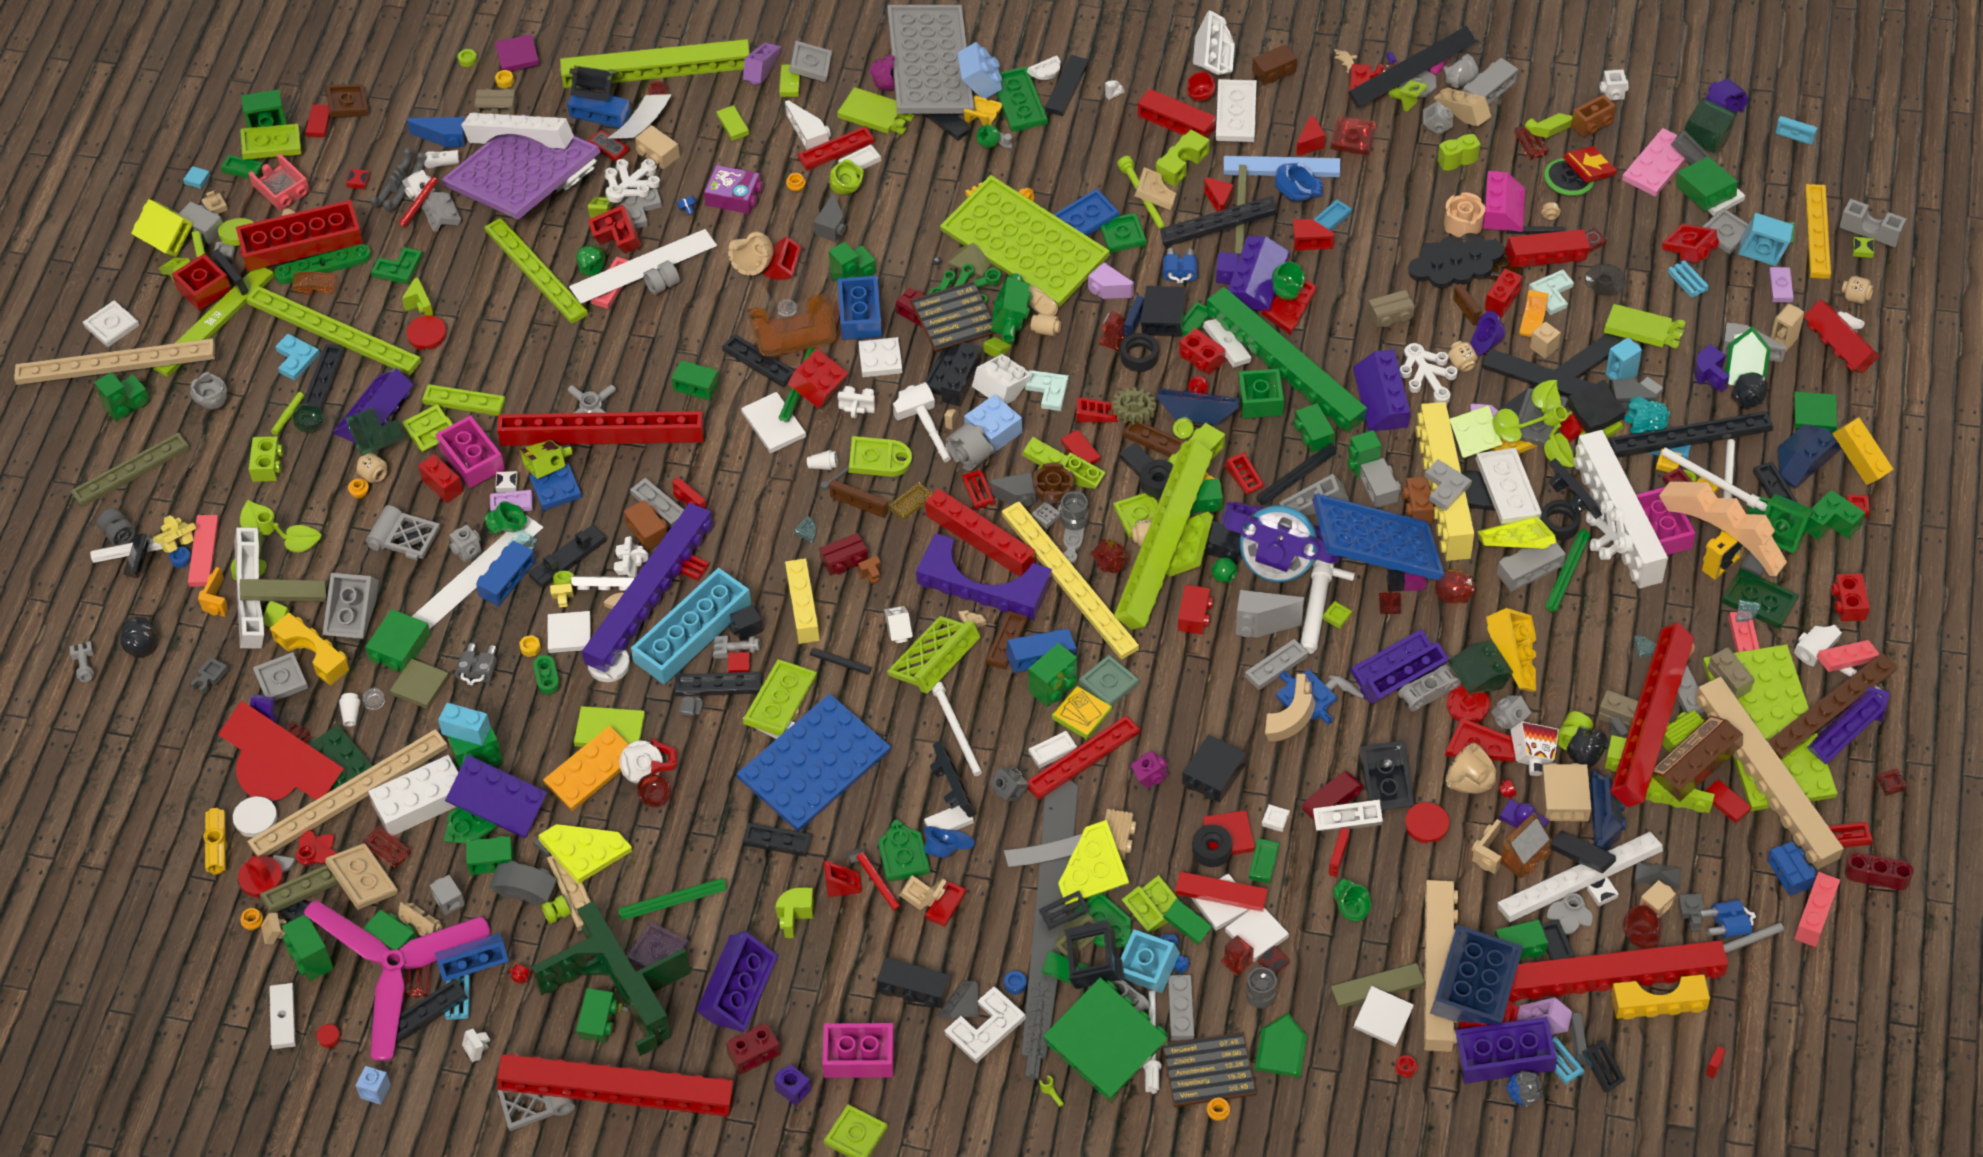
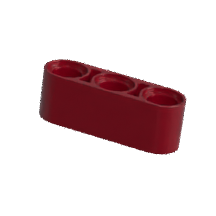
M1344 771L1310 796L1302 805V810L1315 821L1314 808L1348 804L1361 793L1363 785L1351 773Z
M1854 853L1849 856L1844 873L1846 878L1853 882L1904 890L1909 887L1914 868L1905 861Z

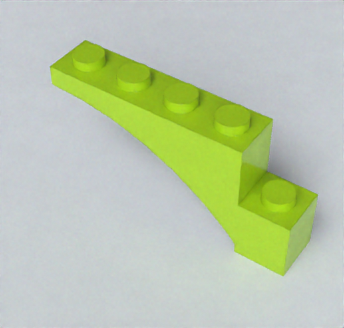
M1611 736L1605 769L1617 771L1627 738ZM1651 777L1645 800L1672 805L1676 808H1687L1699 813H1710L1714 794L1694 789L1679 802Z

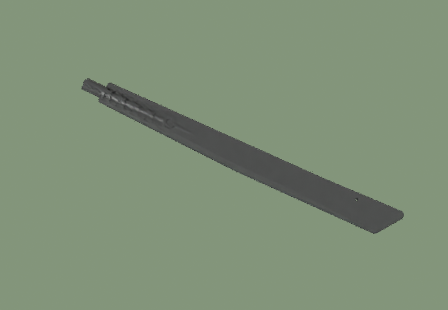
M1071 780L1044 798L1042 845L1074 836L1078 786ZM1072 855L1040 862L1025 1013L1026 1019L1022 1044V1057L1027 1058L1025 1078H1030V1081L1039 1079L1041 1059H1046L1048 1045L1044 1043L1043 1036L1051 1028L1058 979L1041 973L1049 950L1061 955L1062 952L1054 942L1065 925L1064 923L1048 931L1047 925L1039 913V909L1063 898L1058 883ZM1064 903L1046 913L1047 915H1050L1056 911H1059L1067 907L1068 905H1065ZM1067 912L1050 920L1051 923L1067 916Z

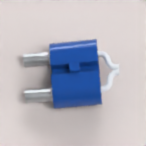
M1167 249V255L1163 258V278L1168 281H1177V283L1194 281L1197 278V258L1194 256L1193 249H1188L1187 255L1183 254V258H1178V254H1174V249Z
M1740 900L1712 904L1711 909L1699 911L1701 918L1713 916L1715 923L1719 924V927L1707 929L1708 936L1721 934L1723 938L1751 934L1754 923L1753 918H1756L1755 913L1749 912L1747 908L1743 907Z

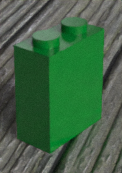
M1710 157L1677 171L1676 187L1704 211L1737 196L1738 181Z
M391 609L365 647L368 658L375 664L380 663L388 666L393 671L403 672L411 658L415 660L430 638L429 625L424 621Z

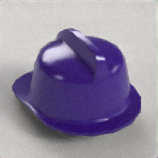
M1488 311L1478 321L1470 342L1477 356L1484 354L1489 348L1495 347L1504 338L1505 327L1499 320L1496 312Z

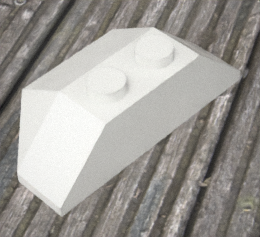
M1210 10L1207 12L1195 36L1193 64L1216 75L1230 74L1233 71L1235 44L1230 31L1226 27L1225 18Z

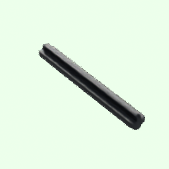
M1329 443L1259 493L1256 499L1257 502L1261 505L1267 504L1337 453L1336 446Z

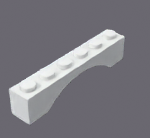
M470 113L462 123V128L469 143L485 144L489 139L497 135L517 134L532 138L549 148L565 149L574 137L566 118Z
M236 528L234 546L240 648H262L264 626L260 601L240 600L239 591L240 579H259L258 528Z

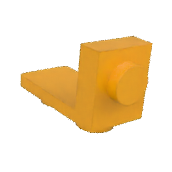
M1534 290L1528 291L1526 308L1519 332L1520 335L1532 337V332L1543 324L1549 293Z
M218 567L209 575L204 590H201L199 593L198 601L203 611L214 616L226 617L229 611L226 600L216 596L224 581L221 568Z

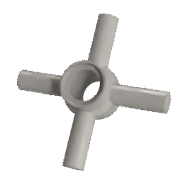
M573 385L568 388V392L580 401V408L574 413H606L601 409V402L616 391L613 385L608 386L598 395L595 392H585L583 394Z

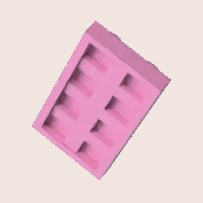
M1662 128L1626 170L1622 180L1656 197L1686 161L1671 145L1677 135Z

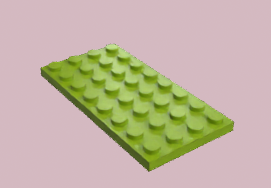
M992 175L940 225L942 232L962 245L966 246L974 243L993 265L1009 275L1013 273L1020 274L1023 277V282L1030 283V286L1039 288L1053 299L1058 307L1110 256L1108 249Z
M1788 645L1733 653L1755 679L1751 691L1737 700L1768 741L1809 709ZM1711 656L1704 657L1702 661L1709 682L1715 679L1707 669ZM1817 733L1781 760L1810 802L1836 798L1838 794L1828 764H1824L1807 749V746L1818 737ZM1732 755L1747 802L1752 807L1751 811L1770 808L1767 798L1758 791L1753 778L1746 774L1741 761Z

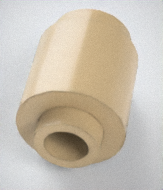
M1033 315L1031 331H1035L1037 334L1056 336L1057 333H1060L1062 323L1057 316Z

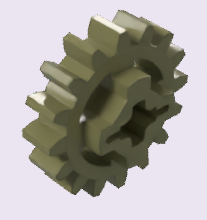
M1134 387L1133 391H1130L1128 388H1125V392L1118 391V395H1114L1112 401L1113 415H1117L1118 420L1124 419L1125 424L1128 421H1131L1132 425L1136 421L1143 424V420L1150 421V417H1154V412L1156 411L1155 397H1151L1150 392L1144 393V389L1137 391L1136 387Z

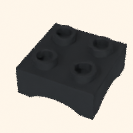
M1605 380L1598 382L1583 392L1572 394L1568 398L1567 405L1587 434L1602 430L1623 420L1626 410L1615 399Z

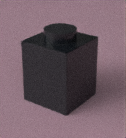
M753 605L730 614L731 623L728 624L732 635H737L740 642L763 632L762 619Z

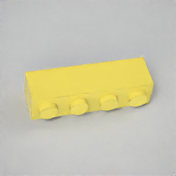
M806 558L786 561L787 580L798 644L819 641L818 624Z

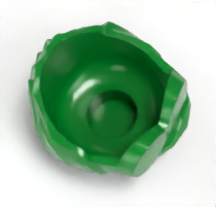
M1291 261L1277 266L1272 272L1271 277L1273 290L1277 296L1285 301L1294 300L1305 283L1304 272L1300 265Z

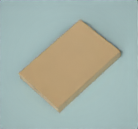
M365 843L326 858V865L357 910L397 895L398 889Z

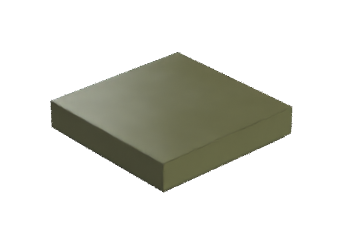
M411 658L390 689V693L395 697L428 709L448 680L449 674Z

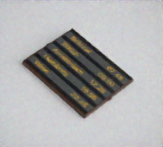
M974 281L910 300L921 323V327L924 329L935 352L959 345L962 342L966 343L997 333L990 331L992 316Z
M1243 1032L1168 1043L1166 1047L1162 1046L1167 1070L1166 1077L1169 1080L1174 1107L1207 1103L1214 1098L1227 1100L1256 1095L1251 1061H1249Z

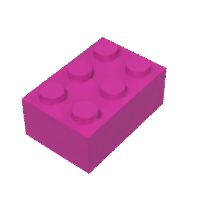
M471 415L435 434L439 450L469 489L496 475L497 472L505 470L502 454Z
M1665 487L1637 494L1636 496L1666 555L1693 548L1696 533L1686 514L1668 511L1659 497Z
M893 1023L824 1024L822 1061L824 1078L893 1077Z

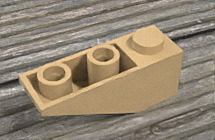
M1444 88L1439 94L1434 96V100L1449 108L1456 117L1466 124L1479 126L1491 118L1486 97L1451 88Z

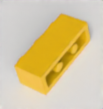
M1859 417L1832 433L1866 485L1879 480L1893 470L1891 464Z

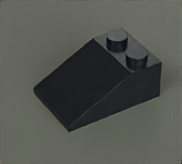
M1404 740L1361 746L1358 750L1368 801L1380 800L1381 811L1414 806Z

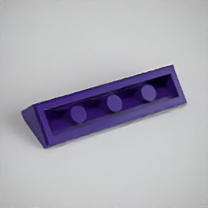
M1866 691L1807 746V749L1820 761L1827 764L1887 707L1874 691Z

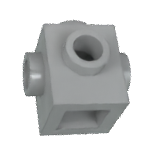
M1437 101L1423 110V124L1439 136L1453 127V113L1449 108H1446Z
M467 524L449 535L451 540L449 546L452 552L458 555L464 563L481 553L479 543L481 538L477 531H472Z
M1507 696L1498 701L1497 706L1491 711L1496 723L1502 729H1512L1531 714L1521 696Z

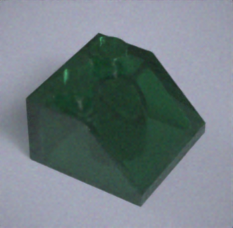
M1702 98L1689 117L1684 130L1701 147L1717 153L1725 147L1737 113Z
M1492 640L1475 642L1448 661L1468 694L1501 690L1513 674L1512 669Z

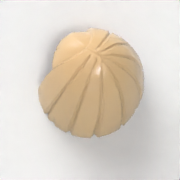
M753 232L748 235L747 239L731 240L728 248L729 260L732 261V266L744 275L761 273L767 268L773 257L771 241L767 235L761 232Z
M1475 743L1470 744V746L1467 745L1463 748V752L1460 751L1446 775V785L1462 793H1482L1490 790L1496 782L1494 764L1487 753Z

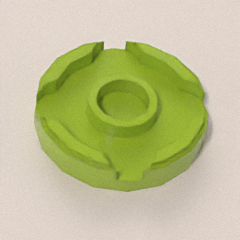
M245 218L228 220L218 228L219 239L224 244L240 246L235 227L254 222Z

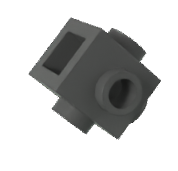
M1001 767L994 773V778L990 782L991 787L995 790V794L1005 801H1019L1030 784L1015 767Z

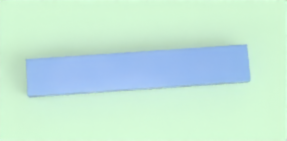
M1224 156V175H1239V165H1246V175L1275 176L1276 170L1280 165L1301 162L1309 167L1315 177H1340V158Z

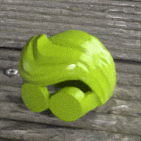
M844 159L832 168L829 175V184L832 191L838 195H848L857 191L862 182L863 169L849 159Z

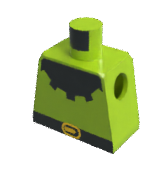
M552 440L522 448L520 453L524 468L538 479L565 467L564 457L572 455V450L568 443L558 446Z

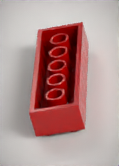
M351 200L235 227L247 271L363 244Z

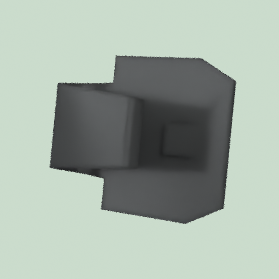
M685 696L681 701L679 712L682 713V716L695 717L696 714L700 715L703 704L702 699Z
M862 848L844 852L843 856H849L851 864L859 862L856 856L866 851Z

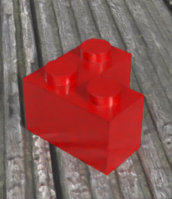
M624 205L588 219L593 237L600 245L615 239L617 246L624 254L642 247L631 214Z

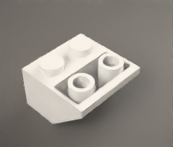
M1001 354L977 367L972 387L988 398L995 394L1004 403L1009 404L1017 398L1033 374L1010 360L1009 357Z

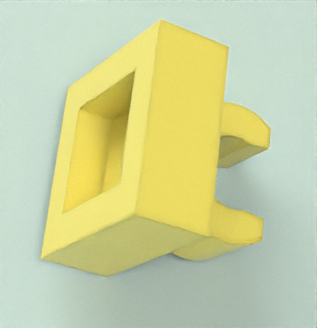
M572 584L550 586L552 598L558 599L559 607H568L567 598L574 597Z

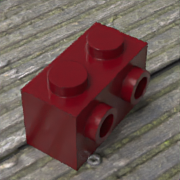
M767 1023L761 1026L757 1025L741 1036H734L726 1043L728 1056L740 1075L781 1055L779 1043Z

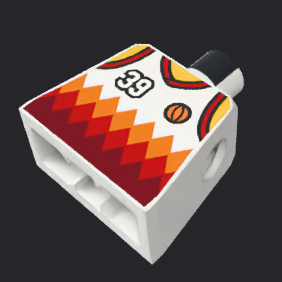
M1520 722L1511 729L1516 761L1529 765L1530 775L1540 776L1542 775L1543 764H1550L1555 759L1558 729Z

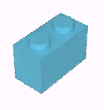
M1628 337L1610 348L1605 375L1612 381L1614 379H1632L1637 376L1642 352L1640 346Z
M451 703L445 705L438 719L443 735L478 745H483L491 729L486 713Z

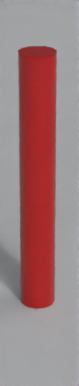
M433 176L430 178L400 220V225L404 228L439 180Z
M864 852L858 854L856 858L892 910L895 911L900 908V904Z

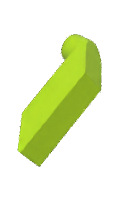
M1558 113L1539 123L1534 119H1530L1526 122L1525 128L1533 135L1548 138L1572 127V116Z

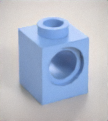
M367 1066L364 1067L356 1084L360 1099L380 1105L391 1086L386 1072Z

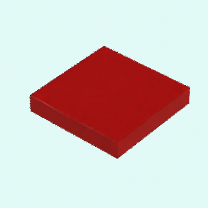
M1247 811L1203 816L1204 826L1218 825L1229 832L1232 838L1231 855L1254 852L1255 847ZM1209 842L1208 848L1215 850L1218 848V844Z

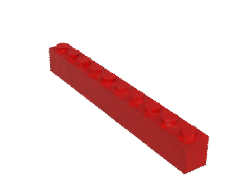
M702 411L500 414L498 416L497 433L500 446L535 445L552 440L557 445L567 443L569 445L703 442L704 421Z
M1678 622L1661 628L1610 790L1627 808L1641 804L1646 799V793L1692 649L1694 637Z
M1721 940L1518 964L1509 1000L1511 1002L1527 998L1535 1000L1544 996L1560 997L1564 994H1584L1587 991L1596 990L1604 992L1612 989L1614 983L1636 981L1638 985L1652 986L1656 983L1664 982L1672 984L1680 981L1681 977L1704 975L1705 978L1715 979L1726 974L1728 961Z
M501 1054L497 1076V1090L727 1117L729 1116L733 1081L725 1078L713 1079L704 1078L700 1075H681L676 1072L635 1070L631 1067L617 1068L606 1064L591 1065L586 1062H566L562 1059L548 1060L537 1056L530 1058L517 1054Z

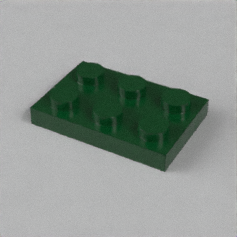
M1741 568L1723 596L1721 603L1741 612H1751L1752 617L1781 629L1796 604L1799 594Z
M339 725L308 743L309 746L344 768L332 785L333 789L373 767Z

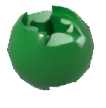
M983 125L976 133L977 142L983 148H993L1000 141V132L994 125Z
M1227 557L1219 558L1211 569L1213 578L1223 584L1231 582L1238 571L1237 564Z

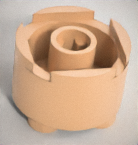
M1461 193L1460 196L1456 197L1455 195L1451 196L1446 202L1444 216L1445 231L1457 237H1461L1466 233L1478 234L1483 228L1485 205L1482 204V200L1471 193Z

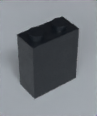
M1146 286L1141 316L1143 334L1150 336H1182L1187 305L1186 287Z
M1208 734L1183 770L1182 784L1189 790H1195L1203 794L1207 799L1220 803L1245 767L1247 753Z

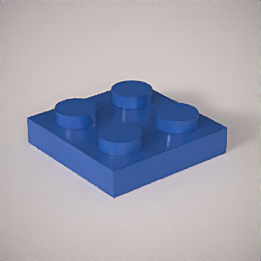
M569 463L565 464V467L538 479L533 475H529L542 510L582 498Z

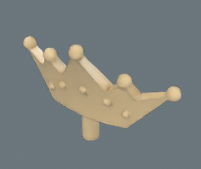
M1335 49L1334 52H1336V55H1339L1335 56V59L1344 62L1342 65L1347 67L1346 72L1349 73L1352 64H1354L1352 59H1357V56H1350L1346 51Z

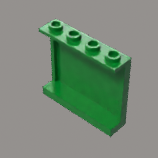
M1099 978L1048 1030L1043 1038L1045 1044L1112 1104L1118 1097L1117 1093L1163 1045L1165 1047L1168 1045V1038L1166 1037L1168 1034L1159 1025L1155 1027L1149 1022L1151 1019L1144 1011L1140 1010L1138 1012L1133 1007L1134 1003L1127 996H1120L1116 992L1117 988L1109 980L1105 982L1102 978Z

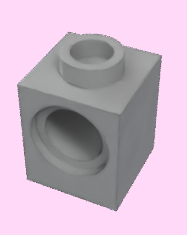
M450 875L439 878L429 885L433 898L445 916L465 905L462 894Z

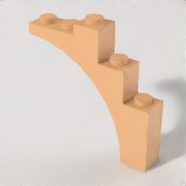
M1669 482L1660 493L1659 497L1668 511L1700 518L1724 530L1738 540L1756 557L1769 576H1777L1787 563L1771 536L1775 530L1767 516L1746 514L1737 498H1717L1708 482Z

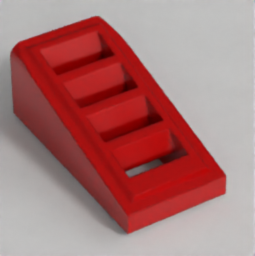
M1077 398V422H1118L1117 415H1113L1112 403ZM1107 410H1112V415L1107 414Z
M1245 452L1226 460L1224 464L1226 470L1246 495L1265 486ZM1245 470L1246 473H1244V474H1242V475L1239 473V472ZM1248 476L1251 477L1250 479H1248V480H1246V481H1244V479H1243V478L1248 477ZM1252 482L1256 483V485L1250 488L1247 486V484Z

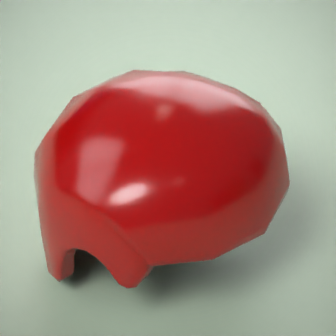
M1198 72L1188 78V87H1186L1187 94L1194 101L1202 102L1209 100L1215 92V82L1210 73Z

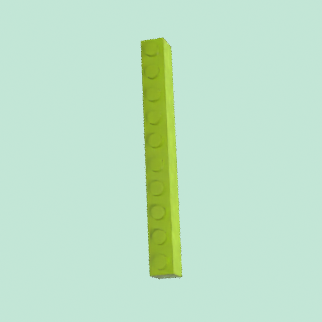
M748 39L561 58L563 87L569 88L572 86L573 74H570L569 71L570 68H574V65L602 70L614 69L616 74L611 76V83L743 70L745 58L749 55Z
M1196 439L1181 445L1114 614L1116 619L1131 630L1145 627L1149 621L1151 610L1156 604V597L1163 586L1165 574L1170 568L1171 559L1177 550L1176 546L1184 532L1183 528L1190 517L1192 505L1197 499L1198 490L1204 481L1203 477L1210 465L1213 453Z

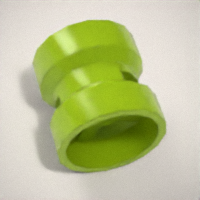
M562 895L556 897L551 903L541 904L543 913L550 925L557 922L560 917L565 918L571 915Z

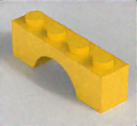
M288 613L270 628L274 641L286 651L305 648L315 652L316 656L312 663L316 675L330 686L349 671L347 656L342 651H336L327 639H321L313 628L309 629L299 617L295 618Z
M1704 975L1681 977L1680 984L1676 990L1666 995L1650 994L1643 990L1636 981L1614 983L1611 992L1616 1019L1624 1018L1627 1020L1639 1016L1677 1015L1681 1012L1690 1011L1699 1013L1707 1010L1710 1000Z

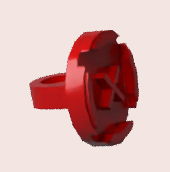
M251 856L239 870L238 881L244 893L254 898H260L261 893L282 884L283 872L280 864L274 858Z

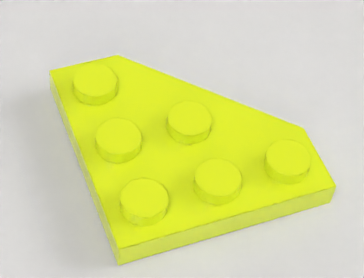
M1538 516L1477 531L1478 539L1484 546L1545 549L1550 547L1551 544L1556 543L1555 535Z
M1107 820L1085 827L1058 883L1063 898L1080 891L1083 899H1087L1129 884ZM1075 898L1065 903V905L1075 903L1079 900L1078 898Z
M556 824L539 834L538 838L577 884L632 852L631 845L619 832Z

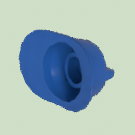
M933 826L924 828V833L927 836L924 847L926 854L948 858L957 849H970L974 846L972 837L963 832L940 829Z

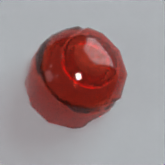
M649 773L643 776L637 783V794L643 804L658 808L665 805L670 799L671 786L664 777Z

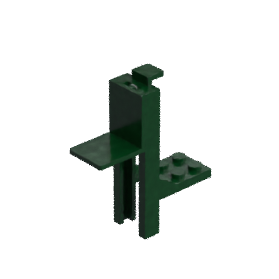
M592 901L577 909L578 915L584 923L581 928L586 940L532 966L537 989L542 996L546 993L554 992L558 987L566 983L574 982L582 975H608L644 1035V1038L635 1043L639 1056H642L657 1048V1044L671 1038L667 1015L653 992L691 973L687 952L683 948L635 972L595 903ZM584 955H596L597 957L585 962Z

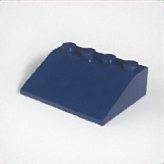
M1457 925L1450 942L1429 1014L1450 1021L1501 1025L1523 946Z

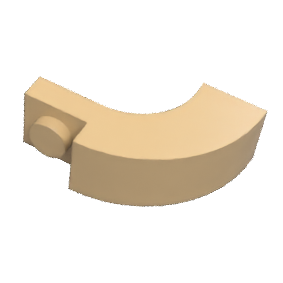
M1297 674L1295 696L1290 706L1279 713H1267L1265 735L1269 742L1284 740L1295 735L1311 719L1316 702L1311 694L1312 683L1309 682L1306 674Z

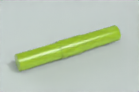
M298 392L271 429L272 434H279L304 399L303 393Z

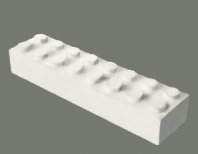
M1603 430L1580 435L1578 445H1576V456L1573 459L1574 466L1577 470L1579 469L1583 484L1587 485L1589 495L1596 502L1600 510L1603 500H1611L1613 508L1623 511L1624 533L1632 537L1633 545L1632 549L1621 554L1624 565H1627L1630 570L1632 581L1636 582L1639 589L1662 583L1668 557ZM1604 513V520L1607 523V516Z

